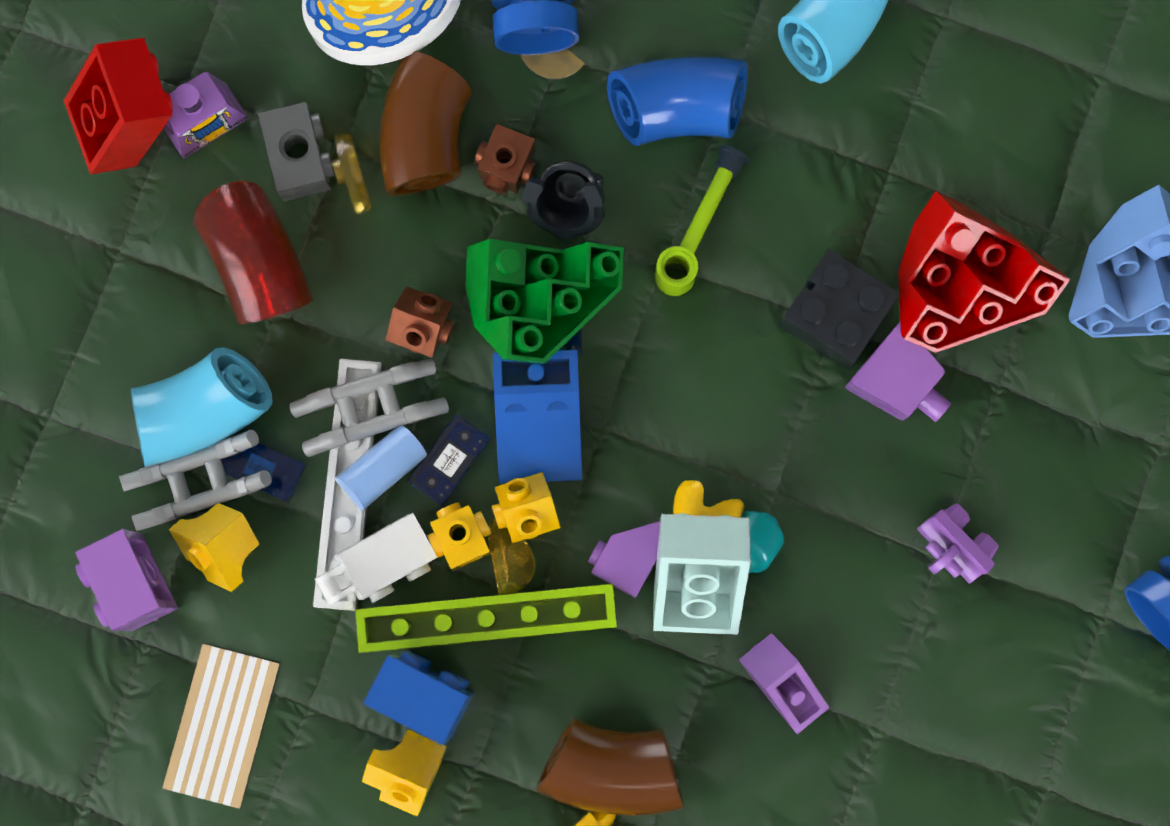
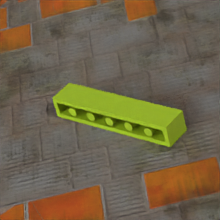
M613 584L355 610L359 653L617 627Z

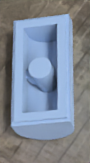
M401 425L393 429L334 479L359 510L363 511L423 461L427 454L418 439Z

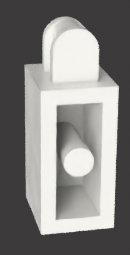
M411 513L334 555L339 565L315 578V581L329 605L353 592L358 600L369 597L373 603L392 593L394 588L391 583L406 576L410 582L429 572L431 568L428 563L436 559L437 555L415 515ZM343 571L350 586L340 590L333 576Z

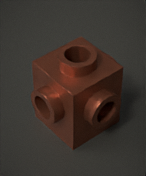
M496 124L489 142H481L474 159V164L478 165L479 179L484 181L483 186L499 194H506L507 190L517 194L522 183L527 185L530 177L532 178L537 163L532 160L536 150L535 139Z
M406 286L393 307L386 341L405 347L414 353L432 358L440 343L447 345L452 335L455 322L449 320L453 303L440 299L432 293H424Z

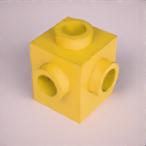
M543 472L525 478H516L506 484L495 487L499 500L498 504L492 505L499 530L507 527L512 543L532 539L540 534L560 528L552 496Z
M459 502L436 512L438 519L430 522L434 532L427 535L437 558L445 555L452 571L491 554L484 538L490 535L491 531L481 511L473 514L469 505L461 508ZM456 529H466L464 539L461 541L453 540V533Z

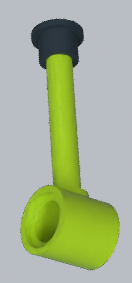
M720 146L718 150L720 157L715 165L717 172L680 246L667 248L660 254L657 260L655 282L658 288L667 295L680 296L692 288L698 272V261L694 253L731 179L736 178L742 166H747L749 163V158L743 152L733 147ZM672 263H678L686 269L687 275L682 279H672L666 274L665 268Z

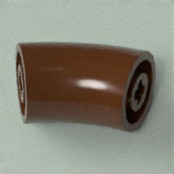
M418 51L401 59L393 74L385 98L381 118L380 155L386 193L389 196L409 195L448 184L462 175L458 154V137L461 119L472 95L471 87L452 68Z
M573 718L550 754L535 788L536 791L559 802L584 810L606 814L646 815L684 809L677 773L663 728L645 732H617L601 729Z

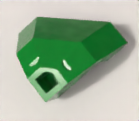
M487 239L468 246L465 289L474 327L502 359L539 364L546 363L622 289L624 247L586 242L561 250L495 239Z

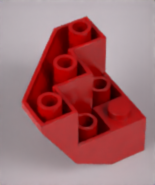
M935 191L912 226L898 271L901 336L935 353L1046 314L1070 279L1005 229L968 206Z

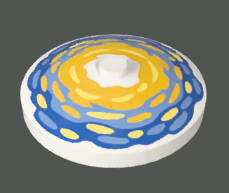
M302 0V13L305 24L314 41L326 54L349 64L378 65L405 58L431 43L452 21L461 0Z

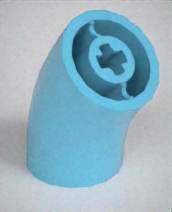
M800 0L779 22L778 37L782 49L790 63L800 74L813 82L820 84L827 82L841 71L860 51L875 29L888 0Z
M222 347L215 348L205 358L176 375L148 385L131 388L144 466L148 467L170 462L211 447L236 434L265 413L273 403L272 392L259 370L236 351Z

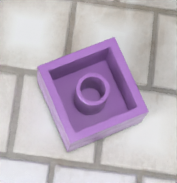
M121 529L75 552L80 562L76 565L77 574L86 588H92L98 601L94 604L95 613L104 627L109 626L111 631H134L178 609L144 534Z

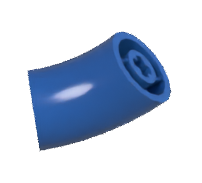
M677 57L648 61L611 71L607 78V93L612 114L625 139L635 146L681 136L732 138L737 130L744 106L748 65L745 60L730 58Z

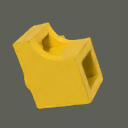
M217 503L205 514L190 520L180 519L169 529L186 560L201 570L207 581L230 592L234 591L244 582L242 578L244 560L259 545V542L243 513Z
M407 729L401 743L397 747L387 751L373 750L366 764L362 782L381 790L379 800L418 817L447 746Z

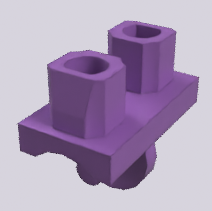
M954 504L944 511L941 509L925 520L917 530L929 541L925 548L936 558L929 565V570L936 574L942 568H945L954 578L960 574L970 584L982 574L988 573L996 565L991 559L999 545L988 534L982 532L972 540L962 530L970 521L969 514L959 504Z

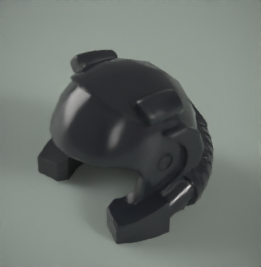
M563 160L553 163L544 171L540 180L530 177L523 193V202H527L528 207L526 210L527 215L538 227L555 234L556 238L577 239L578 236L591 233L599 227L605 217L603 212V204L605 202L603 192L604 178L599 173H594L588 166L577 161Z

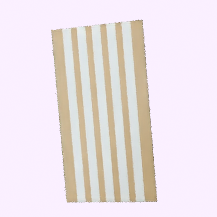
M202 644L163 789L240 809L279 663Z

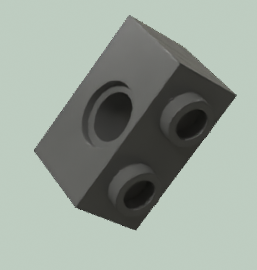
M307 102L259 113L258 116L276 190L283 202L331 190L328 177L335 176L329 152H321L319 138L325 137V132L319 113L312 114ZM306 144L309 146L308 152L302 158L293 159L289 157L290 150L295 145Z

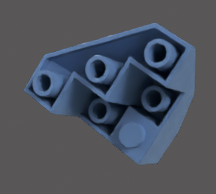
M1160 185L1124 203L1089 245L1068 316L1072 324L1092 338L1170 335V193Z

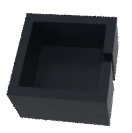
M828 249L778 326L848 370L864 350L899 293Z

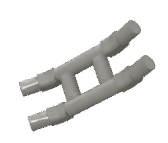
M433 359L398 365L389 370L332 388L329 387L316 391L304 398L291 402L290 411L295 418L336 405L337 403L344 427L325 432L315 438L304 441L302 443L304 454L307 457H311L350 442L400 427L401 425H409L448 413L449 407L444 397L423 401L400 409L393 385H399L435 374L436 366ZM377 391L384 414L360 422L353 398Z
M248 430L239 435L224 439L192 455L120 475L119 479L124 492L168 479L175 502L132 515L136 532L179 519L215 506L217 503L221 504L269 486L272 478L266 470L228 483L221 459L256 446L259 442L257 433L253 430ZM205 465L212 489L191 496L184 472Z

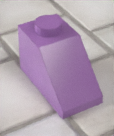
M660 521L611 535L607 544L599 540L588 560L590 564L594 565L591 575L608 584H613V587L636 598L657 559Z
M772 633L739 659L756 685L796 734L800 733L829 709V706L800 662Z

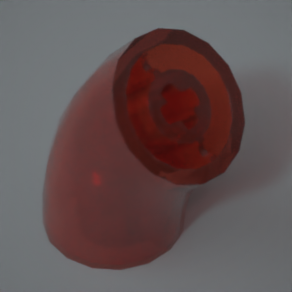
M248 181L230 182L214 189L201 201L195 210L193 224L219 274L238 324H248L279 316L314 301L292 242L275 208L260 186Z

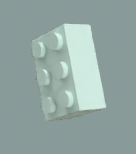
M685 513L674 515L661 514L654 581L653 631L738 635L750 566L749 518H737L729 515L715 517L693 516Z

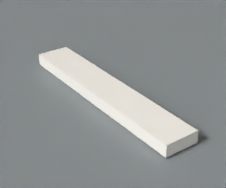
M340 359L337 386L382 372V363ZM377 391L353 398L360 422L377 417L379 402ZM337 403L334 407L332 430L344 427ZM375 435L330 450L316 578L339 565L334 555L364 539L367 508L360 511L334 478L374 446ZM343 571L333 576L340 590L350 586ZM315 584L313 607L350 611L357 609L358 598L354 592L329 605L318 584Z

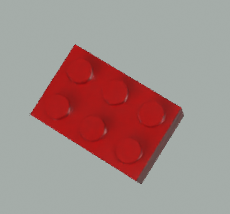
M144 37L95 44L63 100L90 175L137 167L173 115L171 97L167 91L163 90L158 76L157 59L152 52H149Z

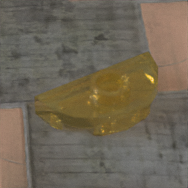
M348 132L336 135L334 140L339 159L332 160V165L338 184L346 182L356 213L370 210L371 203L352 136Z
M493 519L488 524L491 531L488 539L498 595L516 594L532 580L536 570V560L526 540L512 543L507 527L499 530L496 519Z

